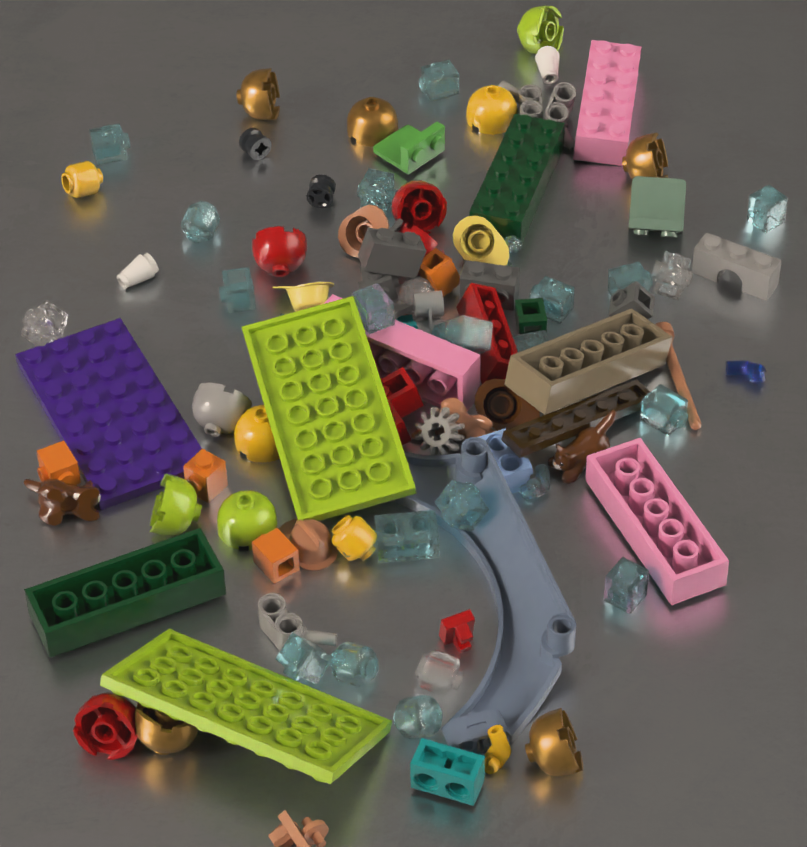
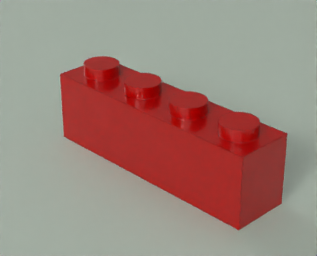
M470 283L456 308L470 350L480 354L481 383L483 384L494 378L506 379L510 356L518 353L496 288Z

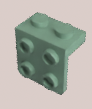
M634 177L632 180L628 229L634 230V235L650 236V232H661V237L677 238V233L683 234L686 181L674 178Z

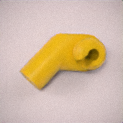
M494 725L487 731L492 744L484 754L485 772L488 774H495L498 769L503 767L511 755V747L501 725Z

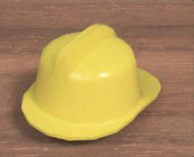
M476 215L468 216L459 221L454 228L453 243L464 260L507 265L509 247L489 221Z
M314 282L297 286H276L272 288L287 290L293 309L300 311L324 304L328 300L329 288L333 287L334 283Z

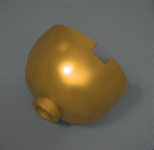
M271 68L252 71L242 81L241 89L237 90L238 104L243 105L245 112L257 120H276L279 117L280 106H275L276 98H280L276 74L271 72Z
M368 97L359 100L348 113V136L355 138L356 143L373 147L398 130L395 109L388 101L381 98Z
M658 133L637 137L629 144L626 156L622 158V165L624 171L629 173L631 179L636 176L668 178V175H663V168L668 167L666 149L662 138L656 139L659 135Z
M139 702L137 703L135 710L136 734L138 739L147 748L157 754L168 755L187 748L194 741L198 732L195 726L181 720L171 719L165 713L153 708L143 707Z
M562 708L539 716L530 728V743L525 744L529 761L531 763L537 762L543 772L552 776H565L583 771L581 750L577 751L575 741L577 737L565 710L562 711Z

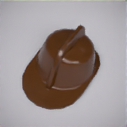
M494 378L488 380L478 388L475 394L474 405L477 414L490 419L493 422L492 427L497 431L505 428L508 430L540 417V412L534 406L504 385L505 379Z

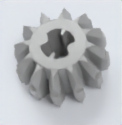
M432 407L430 414L423 412L421 418L425 423L415 424V427L421 429L422 433L416 434L414 437L416 440L424 439L420 446L421 450L430 448V455H437L439 451L441 455H449V448L457 451L459 446L455 440L464 441L465 436L458 434V430L464 429L465 425L463 423H455L460 415L458 413L450 415V408L443 407L441 412L438 407ZM439 427H443L445 433H442L440 436H436L435 430H438Z

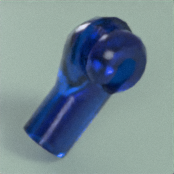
M747 360L726 361V375H750V381L755 384L763 383L766 380V368L762 364Z

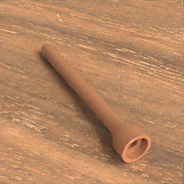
M658 322L655 325L672 336L666 362L690 428L692 430H699L701 428V421L672 345L675 337L674 331L670 323Z

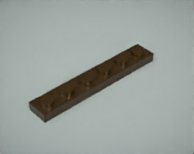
M636 379L505 430L501 440L521 458L577 436L586 428L596 427L612 410L617 412L615 418L617 420L652 406L656 396Z

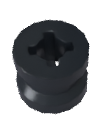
M253 127L242 133L239 139V146L243 151L248 152L252 159L261 160L269 154L272 142L259 129Z
M327 175L314 176L310 181L309 190L306 195L308 203L313 207L321 209L329 207L333 201V194L336 189L334 180Z

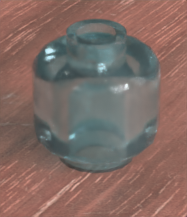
M205 201L191 204L181 221V229L186 234L187 239L195 243L212 239L220 223L217 209Z
M350 641L343 642L330 656L331 671L337 681L361 687L372 681L378 673V658L374 650L366 645Z
M430 695L405 697L399 701L393 719L395 727L407 739L427 738L438 733L442 725L443 712L435 698Z

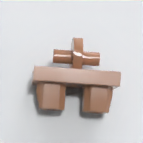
M284 810L277 816L282 824L268 835L275 847H290L294 843L297 847H312L311 845L314 844L317 847H324L326 845L324 838L328 834L329 828L323 820L312 821L310 817H306L302 820L304 828L301 830L288 812Z

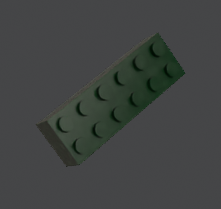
M514 114L469 211V216L476 215L489 221L503 237L506 244L522 246L564 149L565 123Z
M198 528L24 589L29 615L51 658L226 595L224 569L202 529Z

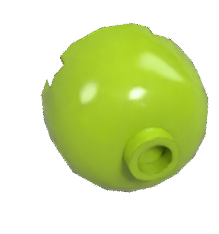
M536 6L526 11L517 27V34L525 50L535 55L544 46H552L557 51L559 50L563 40L564 27L559 26L558 18H562L556 7Z
M165 474L160 483V486L165 487L164 492L161 491L159 495H156L150 526H152L150 532L165 536H175L186 531L192 521L198 522L202 505L197 504V493L187 480Z
M252 490L238 491L229 495L221 504L217 514L219 537L223 543L238 550L239 546H249V550H252V541L262 534L276 529L278 526L276 510L271 501L260 492Z

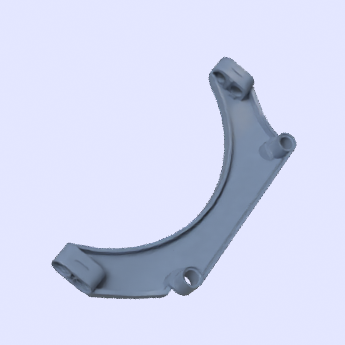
M470 437L462 443L461 454L420 455L404 451L417 494L392 501L415 510L451 533L476 560L488 580L494 596L498 615V634L490 665L480 685L467 703L441 727L448 746L481 755L485 754L492 745L487 733L490 727L494 725L503 726L508 742L512 745L532 720L562 672V663L558 657L570 654L575 648L576 621L488 443L482 438Z

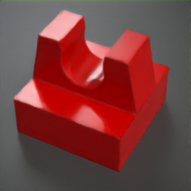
M468 609L441 620L439 637L444 645L453 642L459 653L468 651L472 647L469 641L473 640L475 617L471 610Z

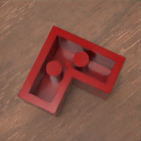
M401 367L382 378L381 382L401 444L404 445L411 441V437L402 418L423 407L424 404L415 384L405 369Z

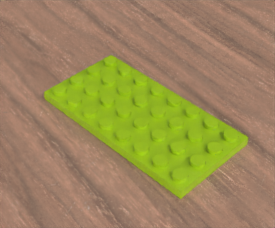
M354 296L242 326L297 520L314 519L321 521L417 494Z
M172 629L166 630L101 675L100 686L111 690L118 696L130 698L139 702L143 707L158 710L167 714L171 719L184 721L202 732L212 733L225 739L230 744L240 745L254 751L260 757H268L282 763L288 769L298 770L312 776L316 781L329 784L338 779L390 733L392 720Z

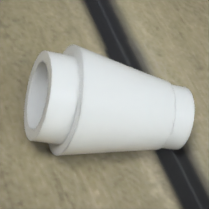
M544 46L538 50L535 61L543 82L553 84L558 80L560 54L554 47Z
M149 253L139 254L116 278L120 285L127 289L154 278L159 268Z

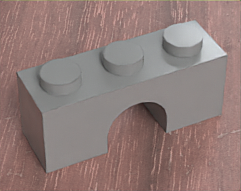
M705 233L694 248L692 273L717 282L725 270H731L741 278L742 292L767 301L779 285L782 260Z

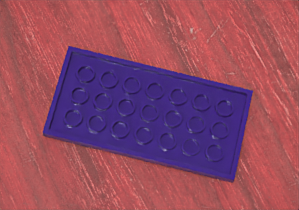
M121 318L15 354L17 364L61 441H65L77 460L79 473L85 483L91 480L93 487H97L100 490L101 500L98 506L101 511L164 488L160 486V483L165 474L185 479L183 466L202 448Z

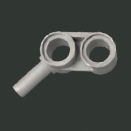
M505 81L499 84V87L507 89L513 95L516 103H518V113L520 115L543 119V100L540 87L529 84L518 89Z
M561 82L553 89L545 110L544 119L565 123L564 145L569 152H573L575 141L567 129V120L573 110L576 89L568 82Z
M442 291L413 293L414 315L418 329L446 340L445 321L441 319V316H444Z
M267 593L258 600L259 626L281 653L286 655L296 654L302 650L305 642L336 646L337 634L307 630V627L303 626L301 617L290 613L286 609V601L280 594Z

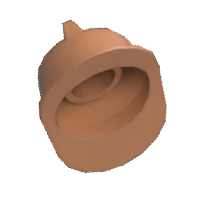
M369 204L361 207L342 221L338 231V239L345 253L352 257H358L368 228L389 229L388 219L383 210Z
M293 519L279 527V530L298 549L300 568L318 571L329 567L335 562L338 549L332 544V536L327 526L322 522L314 519L304 521Z

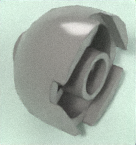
M207 382L199 384L195 391L192 403L194 418L204 428V432L211 436L218 437L220 434L233 433L241 415L251 408V400L238 390L234 389L233 394L224 391L225 385Z

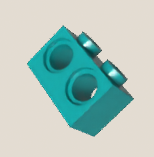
M421 738L410 763L411 788L474 806L485 781V756Z

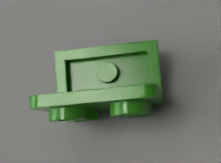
M437 121L421 132L411 125H405L374 145L373 152L409 175L445 151V126Z

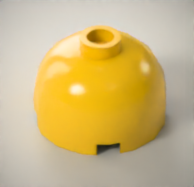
M495 85L485 86L476 90L469 98L466 120L471 128L472 125L479 128L480 133L491 135L505 133L514 114H518L517 103L507 89Z
M257 405L247 409L235 425L234 439L236 450L239 454L240 451L246 454L247 459L252 462L266 463L280 459L264 405Z

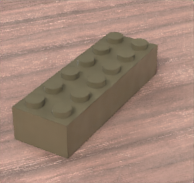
M631 308L511 355L504 385L546 415L664 366L672 336Z

